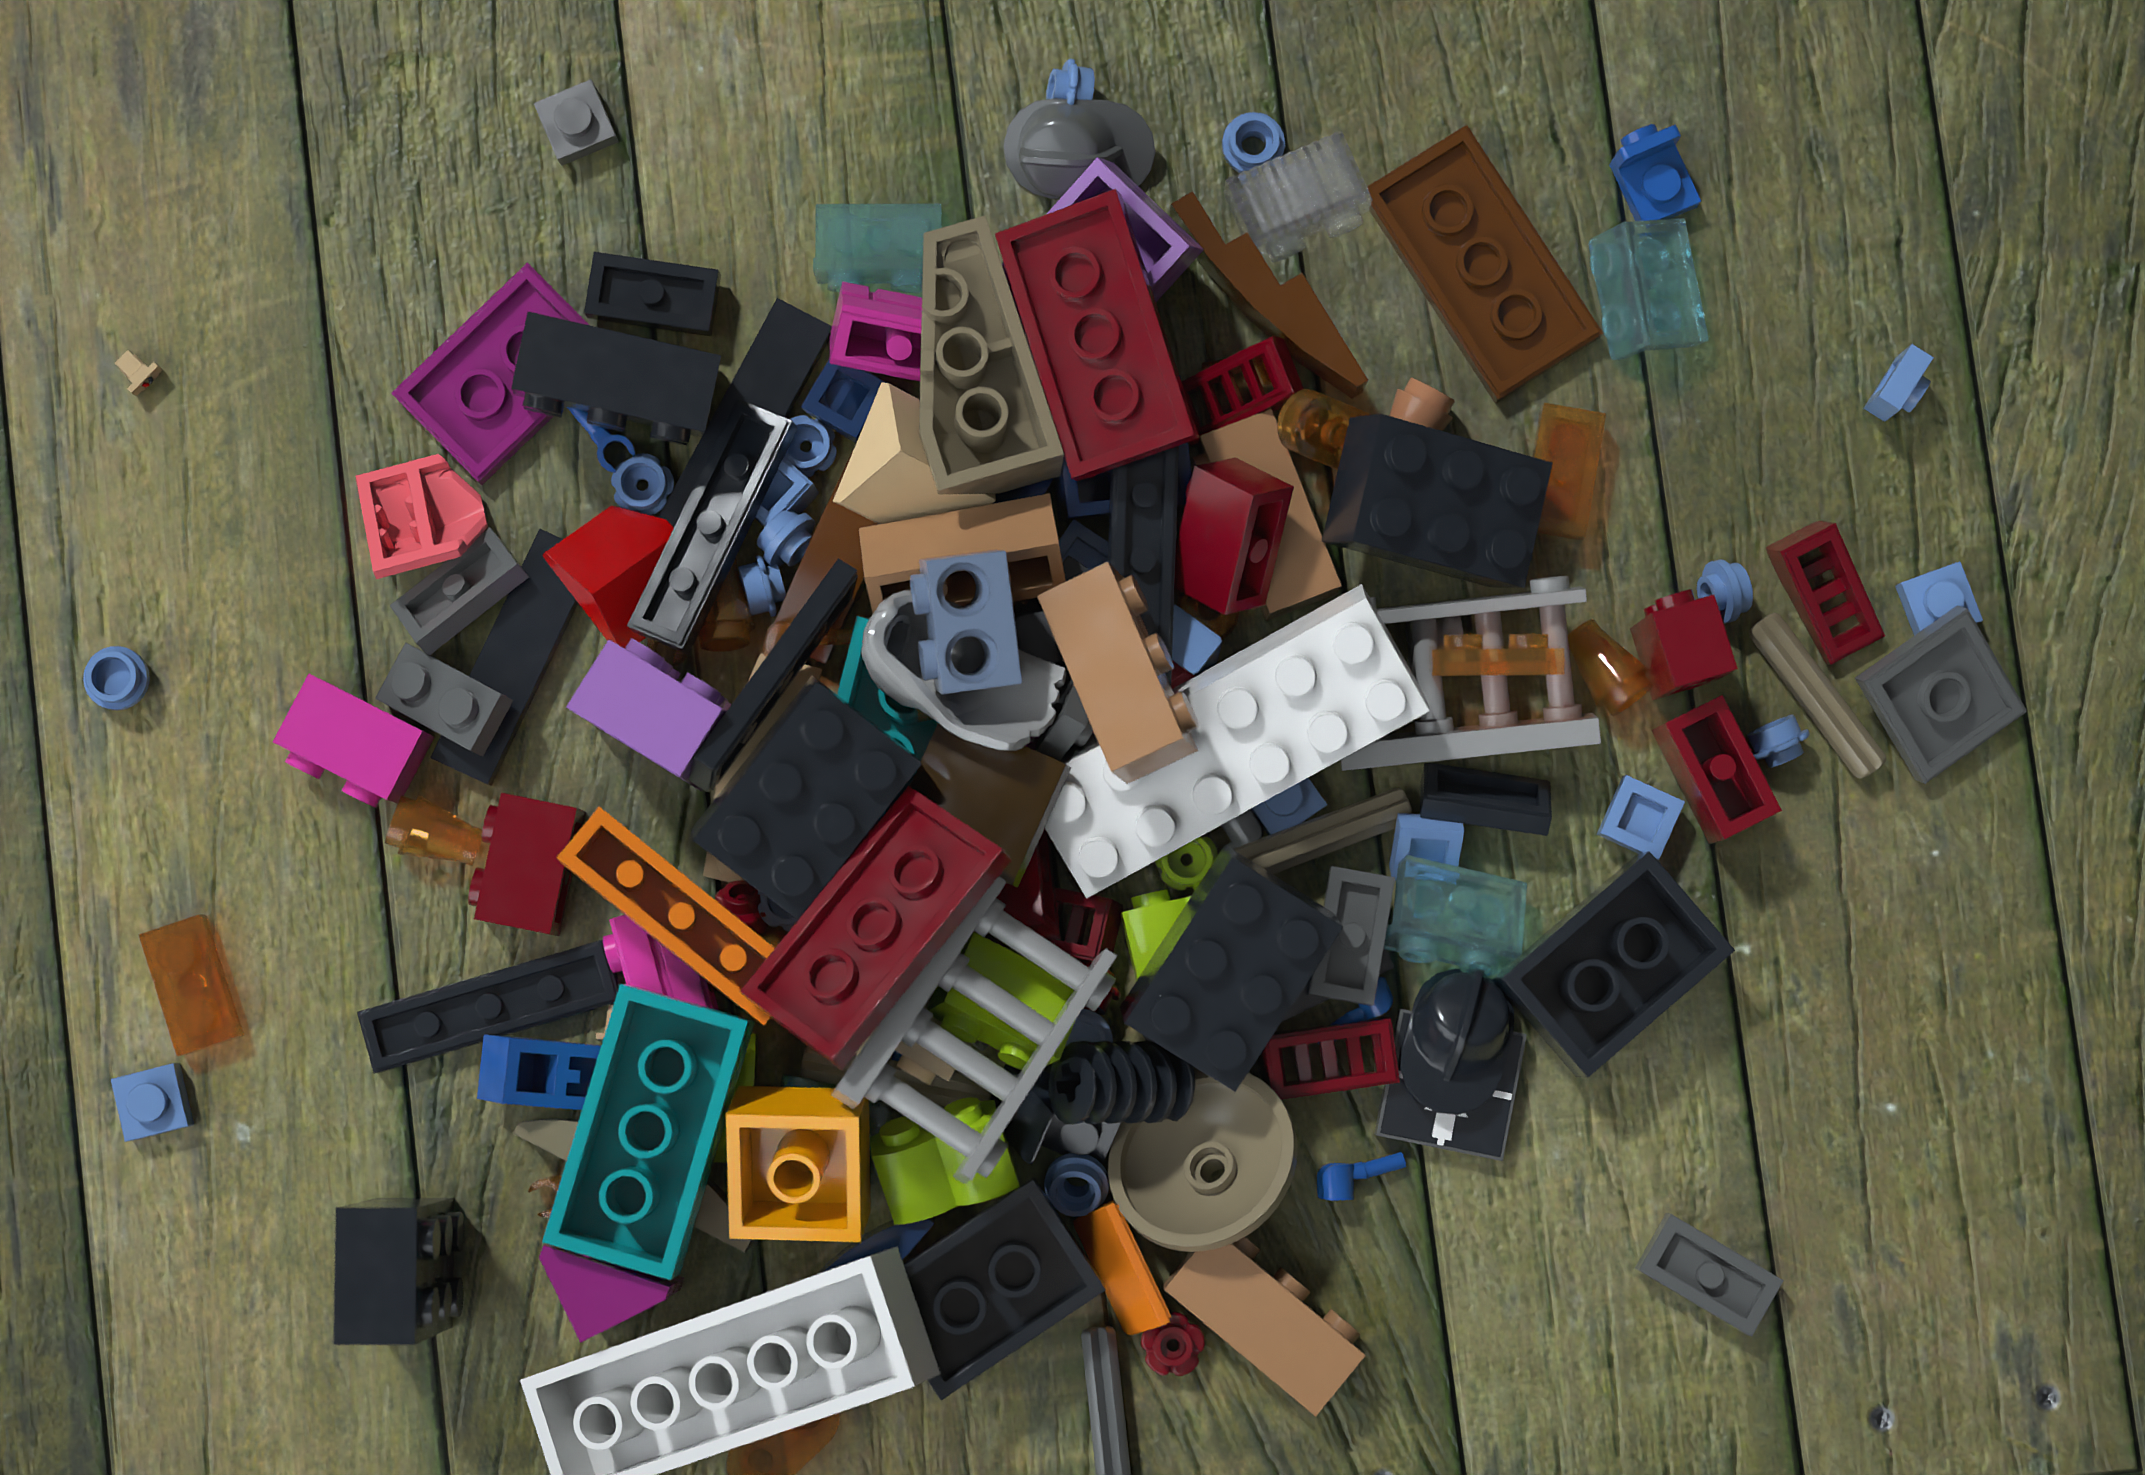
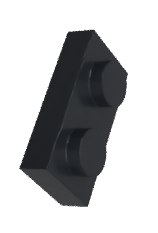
M594 252L584 314L588 319L712 336L721 274L718 269Z

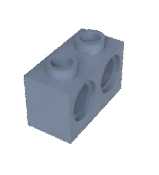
M990 550L919 559L920 574L910 575V587L915 614L926 613L929 640L919 641L918 643L923 680H934L935 690L942 694L1022 684L1006 551ZM957 570L967 571L973 577L976 585L974 598L969 604L961 608L950 606L943 595L945 579ZM974 636L983 646V661L975 671L959 673L952 664V649L960 639Z

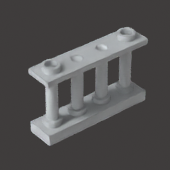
M1558 576L1530 580L1531 592L1377 608L1376 598L1370 597L1384 624L1410 621L1416 680L1425 695L1430 711L1421 715V720L1414 721L1415 732L1389 733L1341 759L1342 771L1601 744L1599 718L1593 713L1582 714L1581 704H1575L1565 611V604L1587 602L1586 589L1580 586L1570 587L1569 576ZM1539 607L1549 706L1543 707L1544 718L1518 721L1517 711L1510 710L1500 611ZM1475 614L1485 713L1478 715L1479 725L1454 727L1453 717H1446L1436 618Z
M1000 877L995 880L873 1031L831 1094V1096L852 1110L860 1103L863 1097L873 1103L879 1098L966 1156L953 1175L954 1178L963 1184L972 1180L976 1172L985 1178L989 1176L1008 1146L1006 1142L999 1138L1083 1007L1087 1006L1095 1011L1116 980L1115 977L1107 973L1117 957L1109 950L1105 949L1097 955L1088 968L1003 911L1006 904L996 898L1006 883ZM973 931L982 937L990 933L1074 990L1054 1022H1051L967 965L970 959L960 953ZM937 985L947 992L953 987L1038 1044L1017 1078L930 1020L933 1013L923 1006ZM900 1041L910 1047L916 1042L1002 1100L981 1134L893 1076L897 1069L886 1062Z

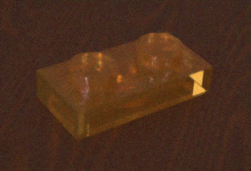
M1545 402L1541 405L1532 457L1552 462L1553 465L1537 533L1580 541L1586 537L1606 413Z
M1548 633L1509 634V645L1483 646V634H1444V646H1429V672L1432 676L1564 675V648L1560 645H1548Z
M198 914L139 934L177 1057L186 1056L244 1036L206 915Z

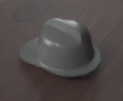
M1060 98L1035 101L1021 109L1007 128L1003 145L1006 164L1016 181L1031 193L1051 199H1060L1097 157L1113 162L1139 187L1150 173L1155 156L1153 133L1144 118L1126 104L1108 100H1075L1074 105L1068 104L1067 99Z

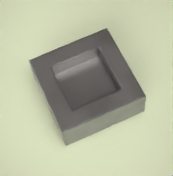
M592 79L534 103L561 166L619 142Z

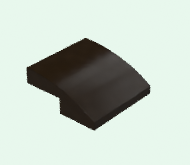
M938 723L921 760L922 764L917 769L910 787L1001 847L1012 861L999 877L1005 880L1006 883L1018 888L1071 767L1026 746L1018 750H997L969 742L951 733Z

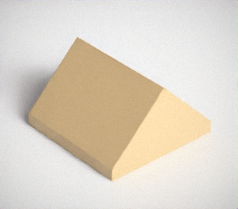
M881 382L833 502L877 524H884L989 505L996 501L995 494H938L919 435L920 400L889 383Z

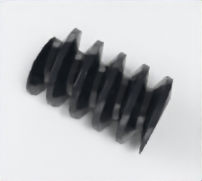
M1071 1042L1064 1048L1060 1060L1052 1064L1049 1075L1048 1095L1052 1110L1058 1120L1067 1125L1080 1124L1082 1122L1086 1124L1102 1122L1116 1124L1123 1121L1127 1124L1141 1123L1143 1121L1146 1123H1158L1164 1119L1177 1122L1186 1115L1193 1102L1196 1087L1195 1070L1191 1064L1155 1042Z

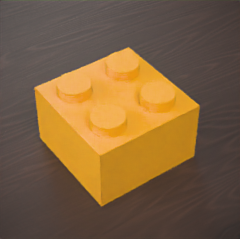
M738 1087L726 1113L729 1239L861 1242L871 1212L869 1100L863 1097L860 1103L852 1110L831 1096L835 1088Z

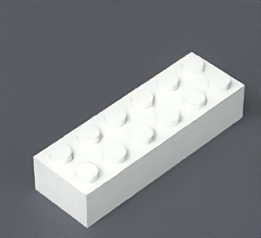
M1361 584L1172 689L1174 695L1181 691L1184 692L1197 717L1199 727L1190 731L1197 746V752L1126 784L1110 771L1095 733L1091 734L1083 747L1072 744L1060 760V762L1071 767V770L1045 829L1085 897L1088 898L1430 710L1423 691Z
M894 1247L521 1379L520 1381L551 1475H656L914 1387L939 1375L940 1371L898 1248Z

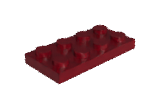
M1113 189L995 233L1071 478L1080 481L1198 439L1197 429L1121 193L1117 189Z
M908 786L740 992L753 1005L839 1069L843 1070L1012 860L1001 847Z

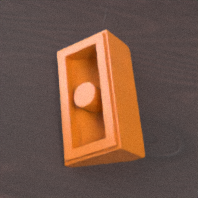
M1111 1200L1088 1213V1215L1076 1217L1073 1220V1224L1092 1265L1105 1283V1293L1123 1331L1127 1335H1134L1169 1323L1171 1314L1127 1220L1120 1212L1119 1205H1116L1114 1200Z

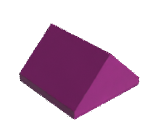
M549 1244L543 1245L539 1256L580 1343L666 1300L681 1290L685 1278L678 1275L674 1279L668 1280Z

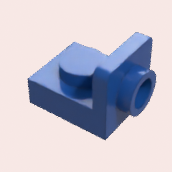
M1650 124L1631 132L1620 140L1623 147L1617 151L1609 164L1640 232L1695 209L1701 203L1697 190L1676 147L1677 142L1681 138L1677 125H1672L1658 131L1655 124Z

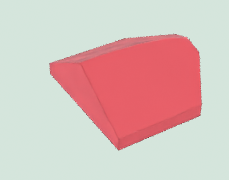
M439 454L355 476L372 570L376 579L461 557L488 527L481 495L450 468L449 463Z

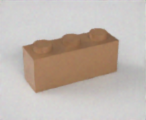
M1272 409L1201 435L1198 443L1200 454L1192 457L1193 467L1236 457L1294 486L1266 604L1250 608V610L1261 607L1265 620L1269 621L1336 595L1341 588V583L1324 542H1321V532Z
M1050 494L859 528L864 578L872 613L876 611L878 605L883 600H886L891 595L904 590L911 591L910 575L920 574L919 559L990 550H1005L1012 602L1037 598V595L1066 582ZM954 571L945 579L943 584L945 600L964 607L974 598L976 592L975 581L967 571Z
M1106 562L1037 595L1106 762L1114 775L1126 784H1129L1198 751L1190 732L1199 727L1197 717L1184 692L1181 691L1175 695L1165 674V672L1174 669L1172 659L1159 634L1155 633L1149 636L1140 614L1149 611V607L1133 575L1124 578L1109 562Z
M1246 1237L1220 1248L1189 1252L1162 1284L1164 1290L1316 1417L1366 1356L1353 1344L1361 1333L1332 1309L1329 1310L1324 1318L1319 1316L1303 1302L1311 1293L1305 1286L1282 1267L1272 1276L1253 1260L1261 1250Z

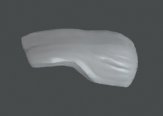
M904 590L883 600L869 618L863 632L862 658L877 687L901 705L921 710L945 729L963 740L997 750L1021 749L1030 742V737L1039 736L1049 725L1053 724L1056 711L1052 705L1059 700L1060 693L1057 688L1065 683V668L1018 649L1022 684L942 694L935 690L934 680L924 681L922 677L918 643L919 641L929 640L926 613L915 614L911 591ZM947 601V603L953 608L963 607L961 605ZM967 636L957 641L951 652L952 664L959 673L975 671L981 665L984 658L983 646L974 636Z

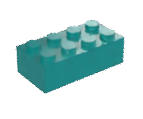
M620 984L542 1243L668 1280H672L680 1275L726 1122V1113L732 1102L755 1021L637 986Z

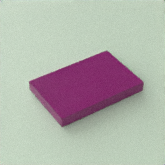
M528 262L391 393L481 485L493 476L554 417L525 410L522 406L524 397L515 396L511 389L527 312L589 325Z

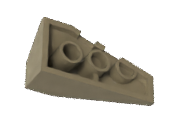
M986 215L928 231L923 236L919 435L938 494L1004 493L1060 476L1064 452Z

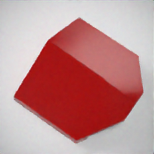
M611 505L547 550L542 556L607 641L610 639L625 649L631 638L639 643L646 639V637L634 633L627 627V624L674 527L666 519Z

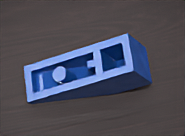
M484 1034L477 1099L501 1104L582 1110L601 1045Z

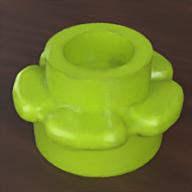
M1200 836L1156 860L1155 864L1158 868H1161V878L1169 887L1180 891L1185 890L1186 887L1194 889L1193 884L1202 881L1217 858L1218 852L1210 838H1202ZM1183 854H1190L1192 856L1193 862L1191 865L1184 866L1181 863L1180 858Z

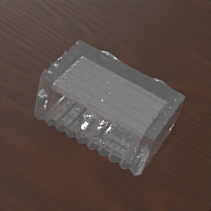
M1342 131L1326 136L1319 141H1314L1308 146H1302L1296 151H1290L1284 156H1278L1272 161H1267L1260 166L1243 171L1239 175L1231 176L1226 180L1224 188L1225 199L1229 204L1231 213L1234 215L1241 235L1248 232L1261 255H1269L1271 262L1282 261L1301 252L1306 248L1303 239L1324 230L1327 231L1329 238H1334L1356 229L1364 223L1361 215L1368 212L1373 200Z

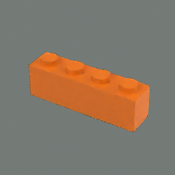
M599 806L557 856L559 862L764 1027L771 1017L753 1005L740 990L775 948Z

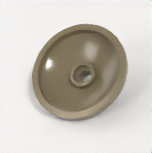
M1194 1068L1196 1087L1193 1102L1186 1115L1177 1122L1164 1119L1158 1123H1146L1143 1121L1133 1124H1127L1123 1121L1120 1124L1109 1153L1108 1178L1114 1201L1116 1205H1119L1120 1208L1118 1209L1124 1218L1146 1239L1157 1245L1178 1251L1194 1252L1220 1248L1240 1240L1257 1229L1272 1215L1285 1197L1292 1182L1297 1163L1298 1146L1295 1126L1291 1115L1278 1095L1266 1083L1250 1073L1246 1075L1236 1092L1204 1072ZM1225 1169L1224 1174L1218 1180L1212 1183L1208 1182L1213 1172Z

